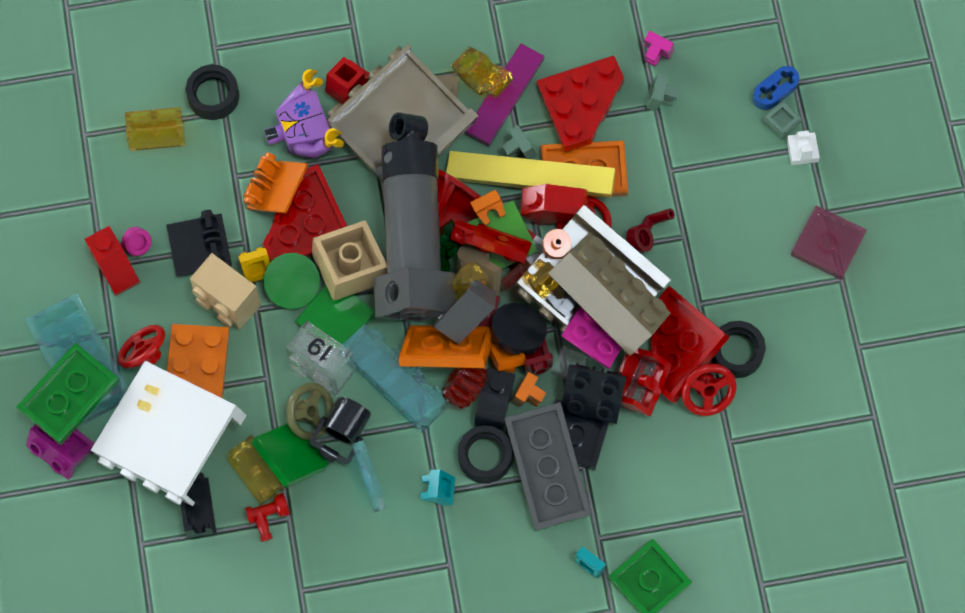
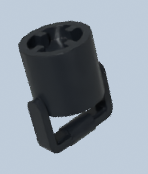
M342 396L338 397L327 418L322 416L309 439L310 447L319 451V455L333 463L336 461L342 465H348L363 440L360 435L371 416L370 411L352 399ZM321 428L333 438L345 444L354 445L347 459L325 444L322 445L314 441Z

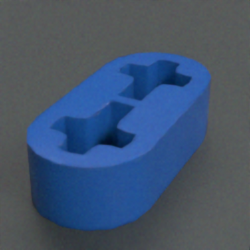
M783 66L758 84L753 94L755 106L762 110H770L797 89L800 79L797 70L790 66ZM782 76L784 78H792L791 84L785 82L781 86H779L782 80ZM773 90L770 100L767 98L762 100L760 98L761 92L768 94Z

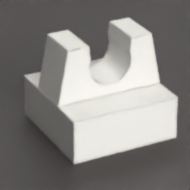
M809 130L800 131L796 135L787 136L786 141L791 165L819 162L820 156L815 132L809 133Z

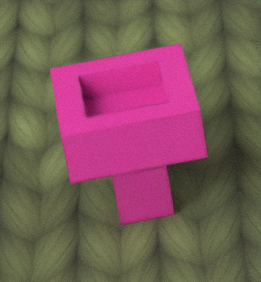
M650 30L644 39L645 47L648 48L645 58H647L646 62L653 66L657 65L662 56L670 59L675 50L673 42Z

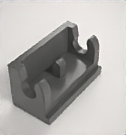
M475 279L470 283L471 286L467 289V292L446 313H441L438 316L439 319L434 323V327L458 344L479 325L496 305L497 291L488 288Z

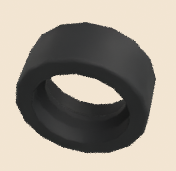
M214 64L201 66L193 71L187 79L185 90L189 106L201 118L208 120L222 119L231 114L237 107L240 97L237 81L232 72L227 68ZM212 79L225 82L228 86L229 94L223 102L211 106L204 105L198 100L196 92L202 83Z
M730 321L720 326V329L728 336L734 334L746 336L752 341L755 352L749 362L736 365L724 359L720 349L712 358V363L725 366L733 373L735 378H744L755 373L762 364L766 350L765 339L759 329L751 323L744 321Z
M481 425L470 429L463 435L458 446V462L462 472L469 479L477 483L489 484L505 476L512 465L513 448L510 439L502 430L494 426ZM482 438L496 441L503 452L500 464L488 471L475 468L468 458V451L471 445L476 440Z

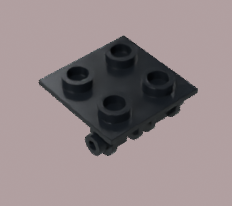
M204 210L201 212L200 218L166 225L176 277L194 274L211 253L227 265L232 266L222 213L213 214L212 210Z
M577 362L576 365L570 364L562 400L563 412L617 424L627 376L621 375L622 372L620 371L619 373L612 371L605 373V368H602L601 371H596V366H593L591 370L590 367L579 365Z

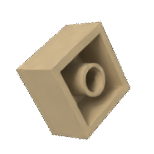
M366 220L313 238L312 256L333 301L374 287L375 277L387 274L386 261Z
M213 253L210 254L190 278L193 287L192 292L196 296V303L206 311L212 309L218 314L217 318L229 328L233 325L240 330L261 306L256 285Z

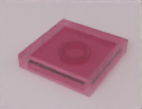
M816 205L792 250L791 256L842 280L867 229Z

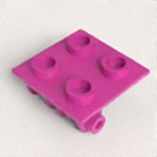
M581 306L571 317L570 323L561 335L607 369L611 367L622 349Z

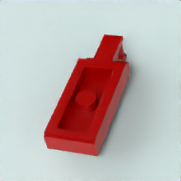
M460 220L456 221L450 238L462 245L466 243L468 245L471 244L483 252H493L504 256L508 261L525 263L532 245L528 240L479 223L478 226H474Z

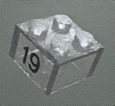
M308 321L304 323L286 346L292 372L300 378L304 379L306 376L314 381V383L322 385L335 397L356 371L354 353Z

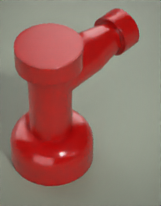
M284 493L277 494L274 497V502L255 508L251 506L245 507L249 523H256L261 534V542L273 539L266 516L278 513L281 517L290 515Z

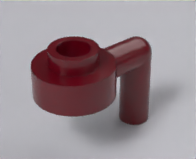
M669 208L647 215L642 224L628 229L626 241L639 253L650 251L654 243L651 232L653 225L674 219V211Z

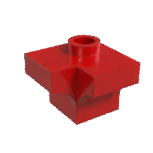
M343 57L327 73L325 93L343 105L350 99L348 94L358 84L364 86L370 80L368 77L370 73L353 61Z

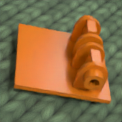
M266 152L265 156L260 158L257 166L258 170H255L253 173L257 178L250 179L251 183H249L246 192L243 194L245 198L243 202L247 205L246 209L286 214L308 164L276 161L274 154Z

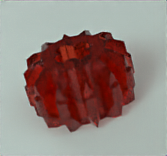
M454 367L442 388L443 398L447 399L453 406H458L461 409L469 407L484 387V382L487 380V370L484 368Z

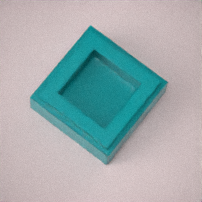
M582 546L576 553V563L595 578H599L605 571L606 563Z

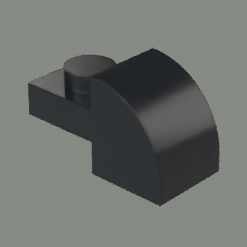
M487 368L483 388L478 400L474 428L486 425L494 426L503 431L516 374L505 371L498 372L496 369Z

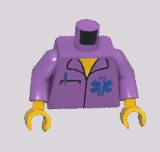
M306 70L302 76L303 81L298 84L275 111L279 125L264 130L269 146L285 141L290 154L313 159L322 156L333 147L342 148L344 146V141L336 139L342 132L335 128H329L316 91H312L311 87H320L323 84L322 78H315L312 81L313 76L317 74L316 70Z

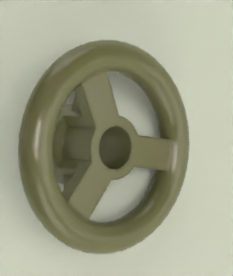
M305 383L299 386L292 393L287 403L286 417L288 425L297 437L304 440H309L314 431L302 430L296 421L311 422L315 428L321 420L318 415L319 409L317 406L320 396L325 402L326 418L334 406L329 391L320 384ZM312 391L308 399H299L304 393ZM321 428L315 439L320 438L326 432Z

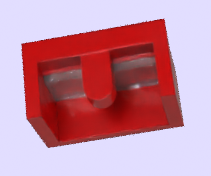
M638 348L632 355L626 352L619 371L622 372L621 375L627 376L620 407L651 417L672 364L653 351Z

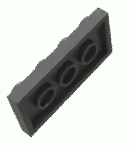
M561 402L506 417V426L535 531L591 516V509Z

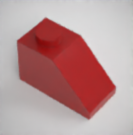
M551 184L522 188L520 215L539 226L571 220L583 205L587 207L588 190Z
M110 226L84 239L92 257L115 296L140 283Z

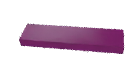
M520 43L478 109L477 114L479 116L477 121L465 131V135L490 147L543 63L544 55Z

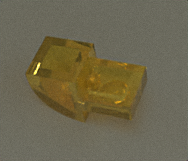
M470 46L451 65L458 77L479 95L486 93L497 98L514 80L509 71L491 63L488 55Z

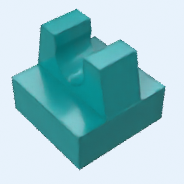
M441 469L430 470V474L422 476V482L429 486L428 492L420 493V499L426 502L438 503L442 506L453 505L454 476Z

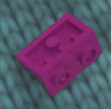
M35 424L29 430L26 446L32 454L48 463L56 473L63 475L69 480L74 475L75 467L93 453L91 449L95 443L78 429H75L60 445Z

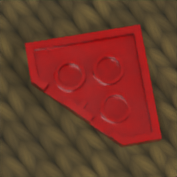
M614 55L537 80V88L565 152L592 144L598 127L604 121L612 106L614 97L623 86L624 76Z
M319 164L306 169L287 213L275 214L274 222L269 234L265 237L263 247L266 248L270 262L284 253H298L309 258L312 256L313 238L347 227Z
M668 286L658 299L665 304L666 309L671 314L651 336V351L656 352L672 364L661 393L675 404L681 397V389L686 377L696 368L708 364L730 337L675 289Z

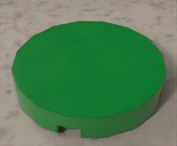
M284 253L274 258L266 267L263 277L264 290L268 298L277 306L286 309H298L309 304L317 295L320 286L319 272L315 264L306 256L298 253Z

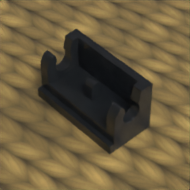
M199 472L186 494L195 502L194 505L191 506L183 501L181 503L184 531L188 539L217 534L209 478H205L204 473Z

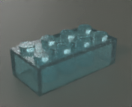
M77 293L25 319L50 368L76 342L119 378L120 381L80 425L118 406L128 387Z

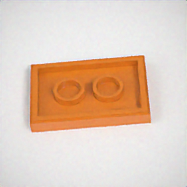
M624 141L592 142L590 145L568 152L564 151L562 144L541 145V160L615 168L616 174L612 197L628 196Z
M410 325L399 355V366L485 368L493 342L491 328L477 326L458 344L434 326Z

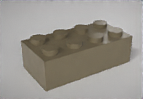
M591 232L548 273L629 355H632L647 341L671 314L666 309L665 304L660 299L655 298L646 289L645 284L626 269L623 261L615 257L605 247L603 241L595 237Z

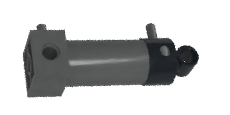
M401 112L395 113L389 123V135L396 141L381 147L382 166L376 168L377 176L382 177V183H384L387 274L374 278L375 317L423 322L437 318L441 313H446L456 303L455 274L453 272L441 271L438 147L433 142L424 141L428 134V122L425 117Z

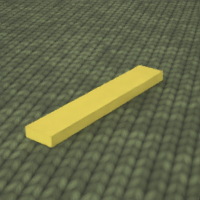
M450 151L446 173L462 182L516 188L551 184L588 190V195L612 198L616 170L609 167Z

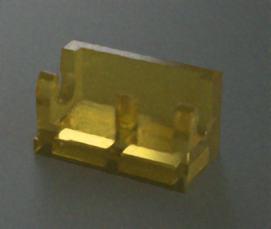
M181 107L125 112L126 136L130 151L185 146L184 118Z
M250 435L229 452L230 457L227 459L258 503L263 505L286 488H284L253 447L251 442L254 437Z

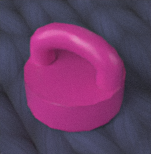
M131 227L124 233L121 246L131 255L141 256L149 250L151 236L141 227Z

